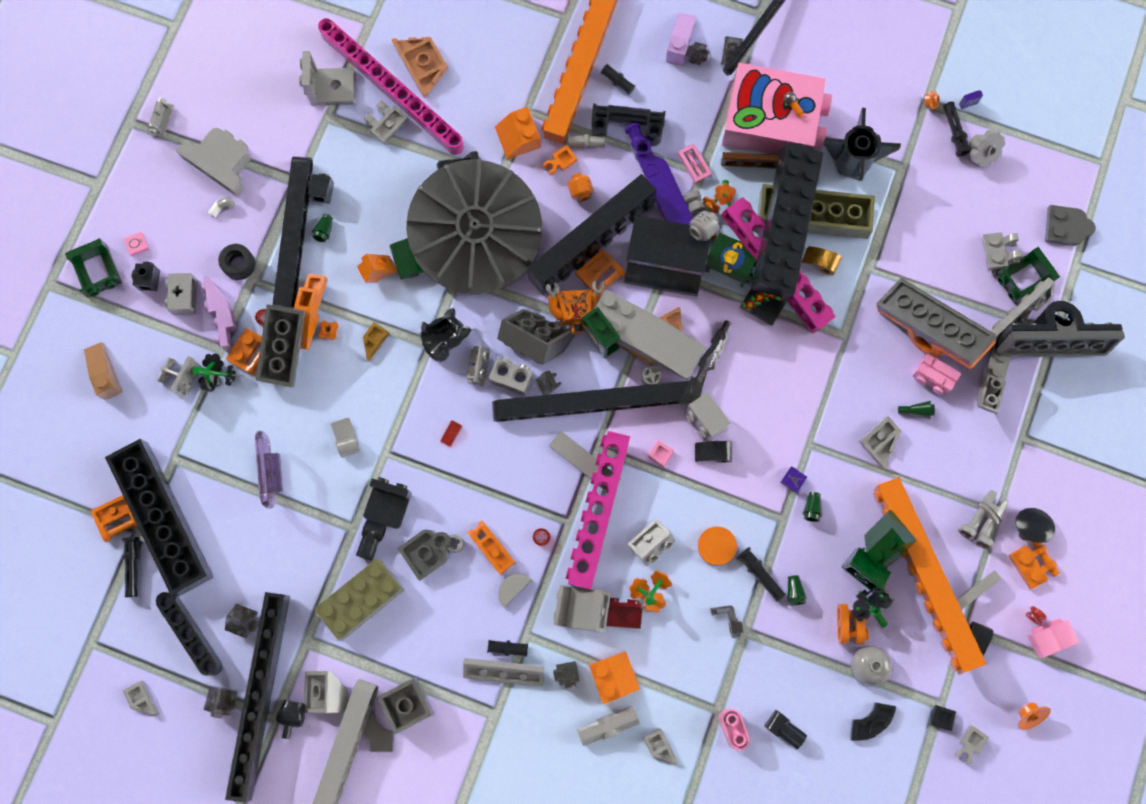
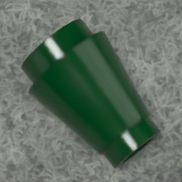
M323 214L312 230V238L314 240L325 243L329 239L333 223L332 216Z
M809 492L802 513L806 521L819 522L822 517L821 494L818 492Z
M799 575L787 577V601L790 602L791 606L805 604L807 596Z

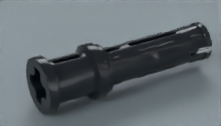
M947 102L943 105L952 132L951 142L955 145L956 157H963L970 154L972 148L969 147L967 133L963 131L955 102Z
M140 537L122 538V542H124L122 558L125 560V598L138 597L137 560L140 557L138 553Z
M750 546L736 557L737 560L740 559L747 567L748 573L755 575L776 602L786 595L762 567V561L755 557L751 552Z

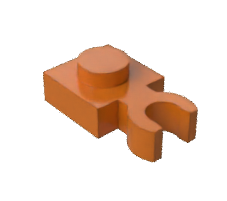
M568 145L552 154L554 160L545 161L543 167L552 166L553 169L549 171V175L552 176L558 168L563 172L577 163L578 160Z

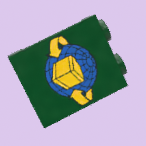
M719 232L709 252L705 272L709 273L711 269L740 281V287L743 288L745 283H750L753 276L751 270L752 267H756L757 262L741 241Z
M596 307L582 317L584 332L604 359L620 349L618 344L615 343L620 340V336L599 307Z

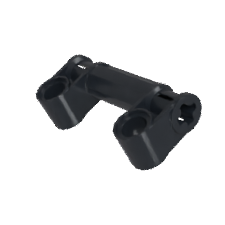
M593 103L592 136L606 137L609 121L631 124L639 123L640 125H647L645 137L651 143V146L659 145L662 139L666 111L656 112L651 111V109L615 105L601 106Z

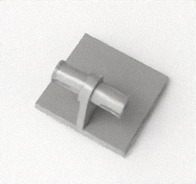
M187 356L180 372L177 373L171 370L176 360L168 357L164 367H161V373L156 381L164 384L169 374L176 376L170 391L184 399L185 395L187 396L192 389L191 384L194 378L196 379L199 376L193 373V368L195 366L200 367L201 365L192 357Z

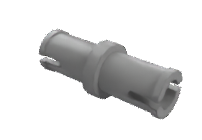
M589 134L584 136L568 135V147H584V149H588V147L604 148L605 136H589Z

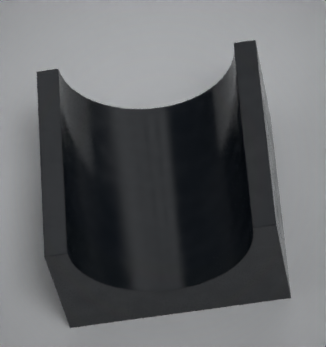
M635 215L626 259L628 263L624 284L697 297L701 277L705 274L711 237L707 241L696 240L689 231L690 225Z

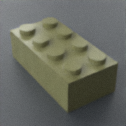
M376 558L314 608V610L336 639L343 641L404 592L405 589L384 562Z

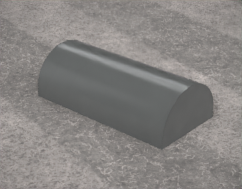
M266 305L256 381L295 387L306 314L305 310L280 305Z

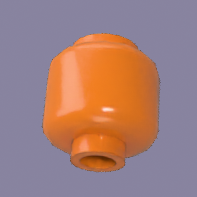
M582 173L572 175V179L567 184L571 198L577 200V202L590 199L594 192L590 177L582 175Z

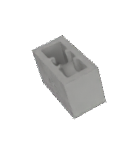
M192 273L168 274V280H166V290L168 291V298L165 299L166 309L173 315L196 314L197 278Z

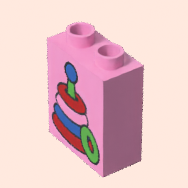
M738 63L722 146L765 154H780V150L788 142L807 148L822 150L827 128L818 126L820 115L828 116L833 97L832 94L824 93L826 78ZM787 92L796 94L797 103L803 110L804 116L802 118H799L791 106L784 102V95Z

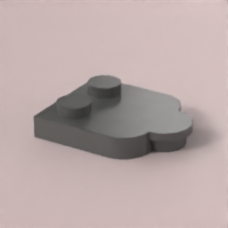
M1049 205L1047 208L1045 242L1077 246L1096 230L1095 223L1087 219V215L1082 209Z
M425 529L397 549L417 579L421 581L447 562L449 558L447 549L451 545V538L445 532L435 533L433 530Z

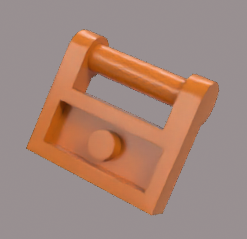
M602 248L575 274L594 292L592 282L597 281L611 267L614 269V272L603 281L605 285L604 290L618 277L625 275L626 272Z
M245 328L225 359L255 376L260 351L250 366L247 363L259 347L262 336Z
M123 495L91 510L104 542L112 540V537L132 527H138ZM128 515L130 516L131 520L109 531L107 530L106 526Z

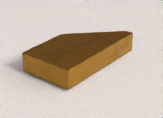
M373 322L363 336L366 359L369 362L390 334L375 322Z

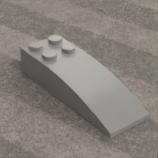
M605 289L596 307H599L620 336V340L615 343L689 380L706 347L657 316Z

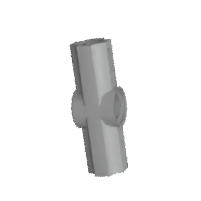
M631 707L619 713H612L599 718L596 722L581 727L577 731L582 745L587 746L600 739L605 740L618 735L620 731L638 725L640 722L634 707Z

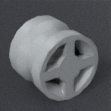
M649 366L644 369L641 377L643 385L659 384L661 372L657 367Z

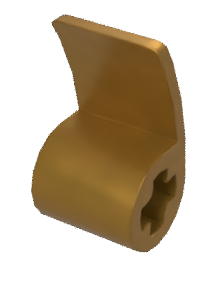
M808 246L801 263L819 266V270L822 273L833 276L842 257L838 253L827 249Z

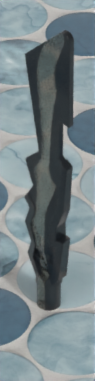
M724 320L721 328L717 330L711 339V346L705 351L698 363L700 369L696 377L691 376L679 401L680 405L691 403L701 396L707 372L715 369V360L720 358V353L724 350V343L728 340L727 332L731 325L730 321Z

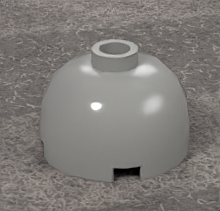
M865 646L858 649L850 661V669L853 677L867 687H876L884 684L890 678L892 661L889 655L882 649L875 646Z

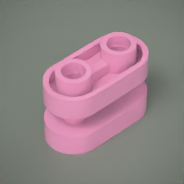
M724 709L719 715V722L726 741L730 747L736 750H744L749 745L750 738L742 716L735 709Z

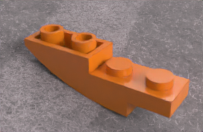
M308 273L304 287L299 288L294 308L306 311L300 349L309 350L320 317L317 311L328 281L326 276Z

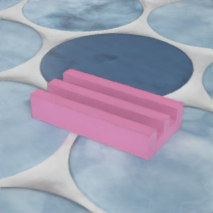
M695 144L678 151L677 155L695 184L705 180L706 177L712 176V172ZM690 150H692L693 154L695 155L696 159L698 160L699 164L704 170V174L701 172L696 161L689 152ZM684 153L686 154L695 171L697 172L698 177L692 169L691 165L689 164L688 160L686 159Z

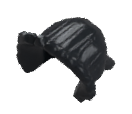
M454 308L447 310L444 317L437 318L430 324L423 321L421 325L420 337L424 350L437 362L445 361L450 355L449 351L458 347L471 332L470 327L464 326L455 317L456 311Z

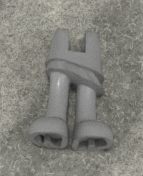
M990 490L979 502L978 511L968 525L963 524L958 529V532L968 540L974 539L973 543L987 550H991L994 546L992 539L989 538L993 527H999V522H1002V517L1009 502L1008 499L1003 497L997 505L993 504L997 496V492ZM985 517L987 520L976 536L977 529Z

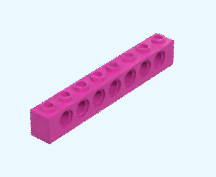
M742 197L726 208L721 216L757 262L765 224L763 219L752 209L751 203ZM742 217H745L748 223L744 222ZM753 232H756L759 238L754 236ZM800 271L795 294L786 299V301L813 334L836 316L833 314L832 308L823 301L821 294L810 284L809 278ZM800 291L804 293L805 298L800 295ZM811 306L815 307L816 313L812 311Z
M608 431L607 435L602 436L600 446H603L602 454L598 453L595 465L599 466L597 473L593 472L590 482L594 484L592 492L588 491L585 502L589 503L587 511L583 510L580 521L584 522L582 530L578 529L576 541H579L577 549L573 548L570 560H574L572 568L568 567L565 579L569 580L568 584L592 589L631 436ZM610 448L618 451V455L615 458H610L607 455V451ZM610 467L613 470V474L606 477L602 474V469ZM603 485L608 488V493L605 496L597 493L599 486ZM596 504L603 507V512L600 515H595L592 512V507ZM591 523H595L599 528L595 534H590L587 531V526ZM584 543H592L594 548L591 553L583 552L582 545ZM581 561H585L589 566L588 570L584 573L577 570V565Z

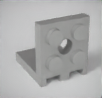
M303 51V57L300 58L302 75L299 76V83L303 87L304 95H307L311 105L355 104L354 68L318 69L311 52ZM335 83L341 84V87L337 90L332 89Z

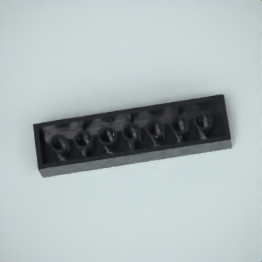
M788 142L780 150L751 289L783 299H788L795 294L823 152Z
M640 174L527 267L529 281L542 295L549 294L545 289L547 284L550 285V290L552 291L554 283L558 284L560 281H566L572 271L575 269L579 270L585 264L584 261L589 257H594L601 247L608 246L613 241L612 238L617 234H623L630 223H634L635 215L640 216L645 211L649 212L655 206L657 189L643 174Z
M138 439L106 456L105 459L170 595L179 597L214 578L149 443Z

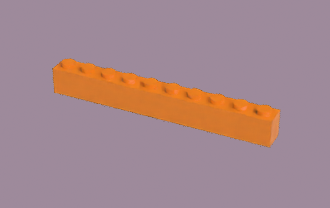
M589 0L590 8L584 13L583 26H579L577 32L578 40L573 42L571 48L572 56L567 58L565 65L567 69L565 73L562 72L559 83L561 85L554 92L553 98L555 101L548 108L547 114L549 117L542 124L541 130L544 133L545 139L565 144L618 0Z
M900 477L877 485L873 494L876 502L881 504L883 509L882 515L884 516L889 510H892L917 540L901 556L905 557L908 563L907 570L909 574L915 578L916 590L920 595L922 594L925 600L924 607L927 613H931L935 631L940 633L942 637L941 643L944 650L951 657L950 663L953 670L957 671L960 675L986 665L987 663Z

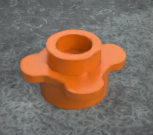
M930 91L925 96V106L931 110L937 109L940 104V96L937 94V91Z
M322 321L318 336L321 339L335 340L337 338V329L339 328L338 323Z

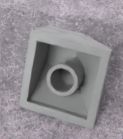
M305 671L304 712H345L349 701L348 691L333 672Z

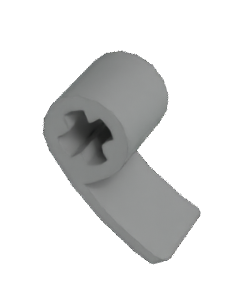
M345 418L331 423L340 457L343 458L360 452L350 419Z

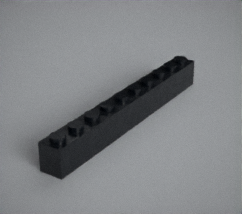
M265 592L225 800L242 803L252 800L289 607V595Z

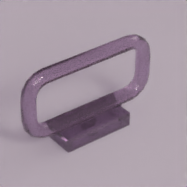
M259 430L255 434L259 497L261 504L265 508L272 509L275 505V493L283 492L280 454L271 453L268 435L264 431Z

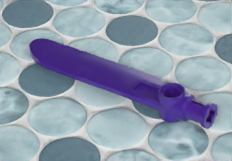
M639 123L629 125L625 129V133L631 139L630 144L634 151L635 159L638 161L645 178L657 189L655 200L664 220L690 225L693 217L666 160L653 154L651 143L642 135ZM645 149L646 152H640L639 150Z

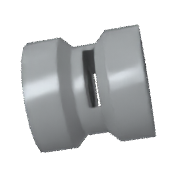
M692 191L683 196L692 216L706 209L704 202L701 201L699 191Z

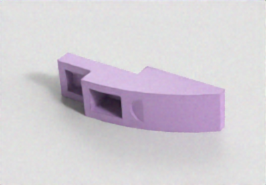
M204 276L202 290L206 294L207 300L204 301L206 312L215 317L214 324L219 333L216 336L217 344L224 351H231L233 348L231 332L238 331L234 312L220 288L208 276Z

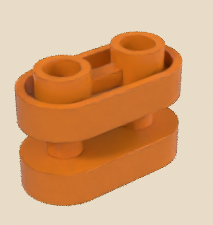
M838 604V643L848 644L849 638H853L856 645H864L865 641L869 639V631L865 628V620L868 619L859 622L857 618L852 617V610H849L848 604ZM849 618H853V630H849Z

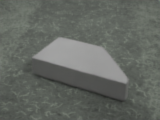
M139 681L123 690L131 709L153 716L159 714L144 681Z
M661 728L643 737L652 757L678 764Z

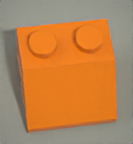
M528 107L510 112L495 126L507 159L541 148L540 136Z
M626 651L589 665L603 704L640 690Z

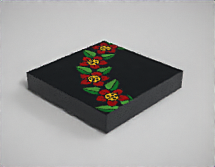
M750 289L740 308L772 326L787 301L780 297Z

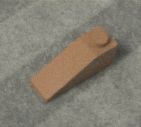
M103 342L84 349L89 379L96 396L107 400L122 393Z

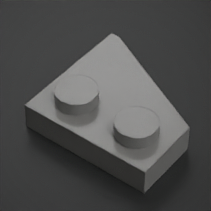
M886 416L858 442L882 469H886L890 454L894 451L895 441L899 438L901 430L889 416Z

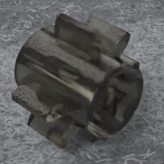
M695 41L693 45L688 46L689 48L686 53L690 57L688 62L700 66L701 62L707 61L709 51L706 50V44Z

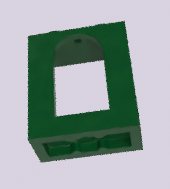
M100 238L65 253L67 260L73 264L82 287L79 291L87 298L95 297L104 290L114 289L118 284L122 283L109 248ZM101 255L109 277L92 284L84 261Z
M1039 246L1020 258V263H1012L1008 266V269L1003 267L995 274L998 283L1004 286L1009 298L1016 305L1020 303L1026 294L1030 295L1040 281L1044 282L1049 277L1055 282L1060 278V275ZM1032 264L1042 279L1020 291L1010 276Z

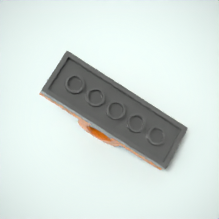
M900 278L876 303L879 313L908 330L910 340L924 354L928 353L935 358L945 353L970 370L996 343L995 333L903 278Z

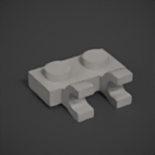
M381 100L376 106L384 117L378 122L368 113L364 119L366 120L365 123L372 128L370 133L385 145L409 118L395 105L389 108Z
M1002 232L983 234L982 241L988 271L1000 270L1003 267L1008 269V263H1020V258H1022L1021 250H1015L1006 254L1005 247L1017 246V241H1019L1018 233H1012L1006 237H1003Z

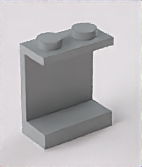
M560 585L557 592L554 625L605 633L611 592Z

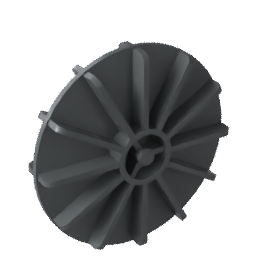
M481 159L462 160L444 165V167L431 174L418 187L407 214V238L416 262L436 283L449 290L463 294H487L511 285L527 271V267L534 261L540 247L542 217L539 205L531 189L514 171L497 163Z

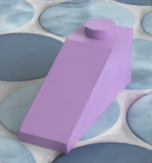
M679 12L667 49V62L679 65L684 64L696 16Z

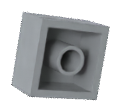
M708 392L689 404L686 410L685 417L690 425H695L698 429L697 434L703 441L714 440L724 433L731 424Z

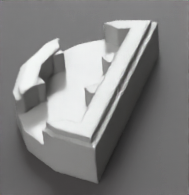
M523 574L510 575L504 579L498 592L502 606L505 608L532 579Z

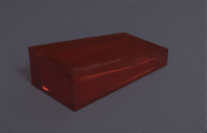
M451 420L440 442L451 447L463 426Z

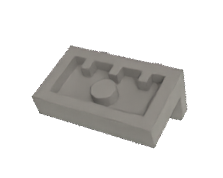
M656 518L628 542L627 545L642 560L644 565L648 566L650 563H654L665 550L670 549L675 539L671 532Z

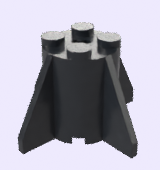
M864 107L860 111L857 126L849 130L844 139L825 138L823 145L835 161L838 173L858 181L863 180L874 162L901 148V143L881 142L880 135H877L872 127L865 125L866 108Z

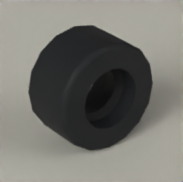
M229 244L222 249L218 257L221 270L226 276L234 280L246 279L255 269L254 256L242 244ZM235 257H243L244 260L240 266L231 267V261Z

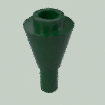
M930 400L911 406H898V414H911L930 420L931 416H935V404H931Z

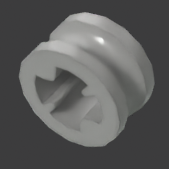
M456 534L450 535L451 543L454 538H456V541L459 539L460 543L457 544L458 548L454 549L452 546L448 550L453 553L461 551L464 546L463 539Z

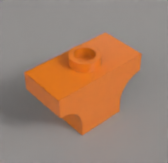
M365 254L361 257L363 262L357 266L366 283H377L382 278L397 272L389 255Z

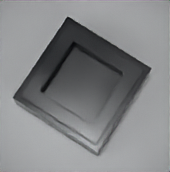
M935 705L930 725L952 731L956 711Z

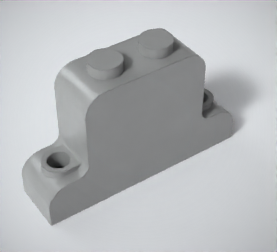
M213 128L197 146L193 143L184 142L176 149V152L182 159L236 197H239L243 192L244 186L241 183L243 179L239 174L250 162L251 155L247 150L248 145L241 139L238 141L234 139V135L225 129L223 131L220 128Z

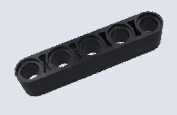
M169 592L160 593L156 597V606L199 672L204 676L219 674L222 670L220 659L180 598L171 596ZM169 596L171 603L166 607L165 599ZM180 612L182 618L181 621L177 623L175 621V616L177 613ZM188 629L192 630L190 639L186 638V631ZM199 645L203 647V652L200 656L196 652ZM210 661L214 664V669L211 672L207 670V665Z

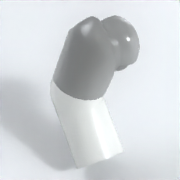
M229 197L217 200L208 211V214L216 218L224 207L231 210L235 202Z

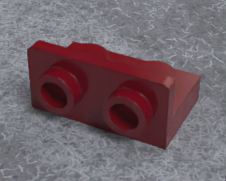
M610 598L606 626L641 629L643 604H639V600L627 599V603L619 602V598Z

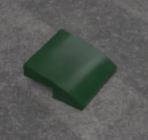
M408 238L389 245L400 280L417 277L419 273L424 272L411 252Z

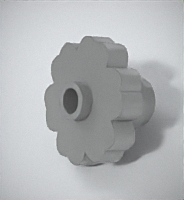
M994 129L987 130L984 135L977 134L973 136L969 144L972 148L970 152L971 161L980 167H988L991 162H996L1003 153L1002 148L1005 146V137Z

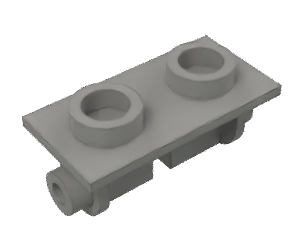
M164 98L156 100L146 134L164 138L175 106L174 104L166 103L167 100Z
M481 344L471 349L469 363L475 364V366L468 367L466 379L469 384H475L476 382L484 386L487 378L490 350Z

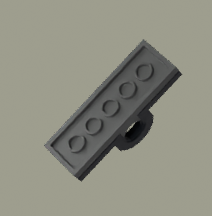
M1054 301L1046 307L1032 324H1011L998 338L995 348L998 357L1106 356L1125 338V334L1122 331V324H1113L1111 322L1085 324L1081 311L1076 306L1066 301ZM1059 311L1068 314V319H1064L1055 313Z

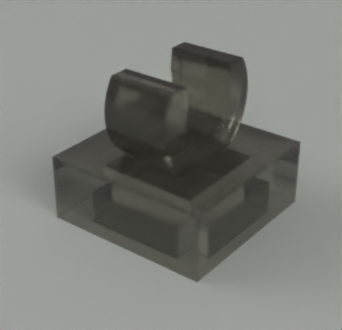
M550 370L543 372L536 379L543 395H550L562 384L561 382L556 383L554 378L557 374L551 373Z

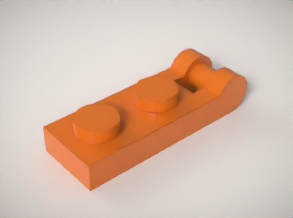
M483 520L478 523L476 528L470 529L467 532L500 575L516 563ZM484 531L486 536L480 540L478 535Z

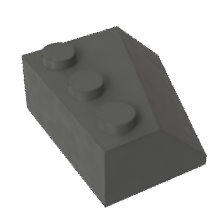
M522 309L502 319L497 340L519 351L520 354L528 356L536 363L544 365L564 353L575 335L572 334L570 328L562 326L560 321H547L543 315Z

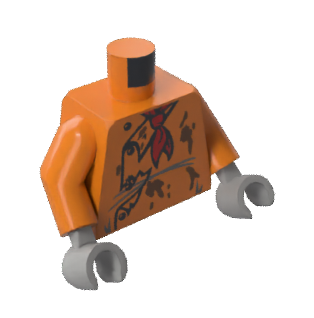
M596 281L592 282L594 292L591 289L559 291V285L554 283V289L551 291L550 285L547 284L545 289L550 293L548 295L549 311L560 321L562 326L571 325L573 335L582 334V317L595 309L601 298L599 292L605 288L603 282H601L600 288L595 287Z

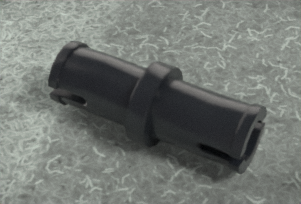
M606 64L600 72L611 80L614 86L620 87L628 95L636 87L635 84H632L624 77L623 73H618L609 64Z
M489 640L487 653L527 657L528 644L513 643L511 640H507V642Z

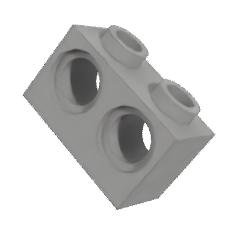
M497 358L489 376V382L525 396L533 378V371L526 365L520 364L518 366L513 364V361L510 359ZM502 368L508 370V373L504 376L498 374V371ZM524 375L526 379L524 382H517L516 377Z

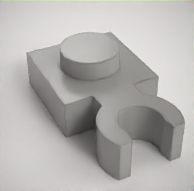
M969 725L959 741L964 746L956 751L955 756L960 758L961 754L965 753L967 757L964 763L970 764L973 760L972 753L980 754L989 736L973 725Z

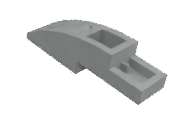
M995 347L991 349L987 365L983 369L977 396V407L993 414H997L1006 385L1005 377L1011 357H998Z

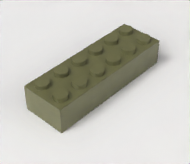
M762 184L759 193L758 215L763 219L764 224L773 187L770 184ZM816 190L808 233L868 239L873 231L875 196Z

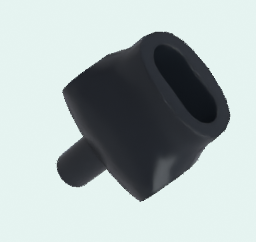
M289 700L283 701L276 716V722L284 725L283 739H290L292 727H302L305 719L304 703Z

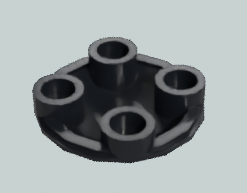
M1025 508L1016 516L1015 524L1019 531V537L1024 541L1047 543L1055 534L1053 519L1041 509Z

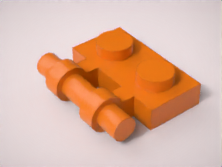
M1031 542L1035 547L1034 550L1031 551L1028 545H1025L1008 555L1029 590L1049 580L1045 572L1050 571L1053 577L1060 574L1056 567L1058 566L1055 560L1052 561L1047 553V547L1045 544L1042 545V543ZM1040 555L1045 565L1040 566L1035 557Z

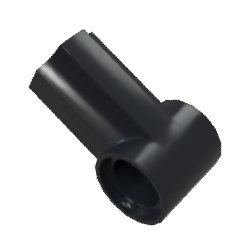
M367 519L362 529V539L355 556L373 561L378 544L382 541L387 526Z
M776 709L764 724L766 729L777 737L780 736L797 750L806 740L807 735Z

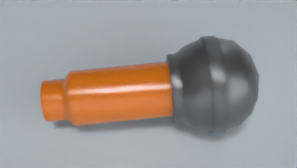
M787 92L784 95V102L791 106L799 118H802L804 114L797 103L796 94Z

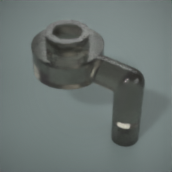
M727 605L710 608L711 616L727 614L731 638H740V633H743L742 621H738L734 607Z

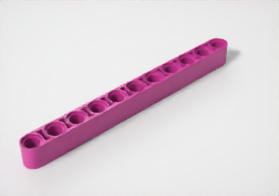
M324 18L319 21L318 29L320 34L333 49L448 152L453 155L462 153L464 149L462 137L455 129L331 19ZM419 107V110L413 111L414 108ZM427 119H433L431 122H425ZM441 130H445V131H446V132L443 133V134H439V133H438V132L441 131ZM453 142H459L455 146L451 145Z

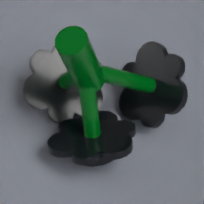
M217 353L212 355L206 354L205 359L202 360V365L206 368L195 366L193 373L203 375L198 380L201 390L206 389L208 392H212L220 385L219 376L225 377V385L231 386L236 378L234 366L230 365L225 373L221 372L224 362L220 360V356Z
M865 589L859 591V594L856 595L857 600L853 604L852 617L862 622L872 615L880 627L885 628L888 623L881 613V608H889L893 600L889 598L887 593L874 592L873 595L867 598L866 596L872 592V589L868 592Z

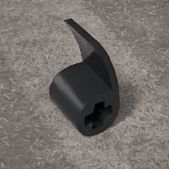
M708 441L695 443V462H732V442Z
M972 621L969 627L984 656L993 637V629Z

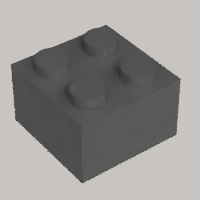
M413 678L377 697L394 734H398L434 715L418 678Z

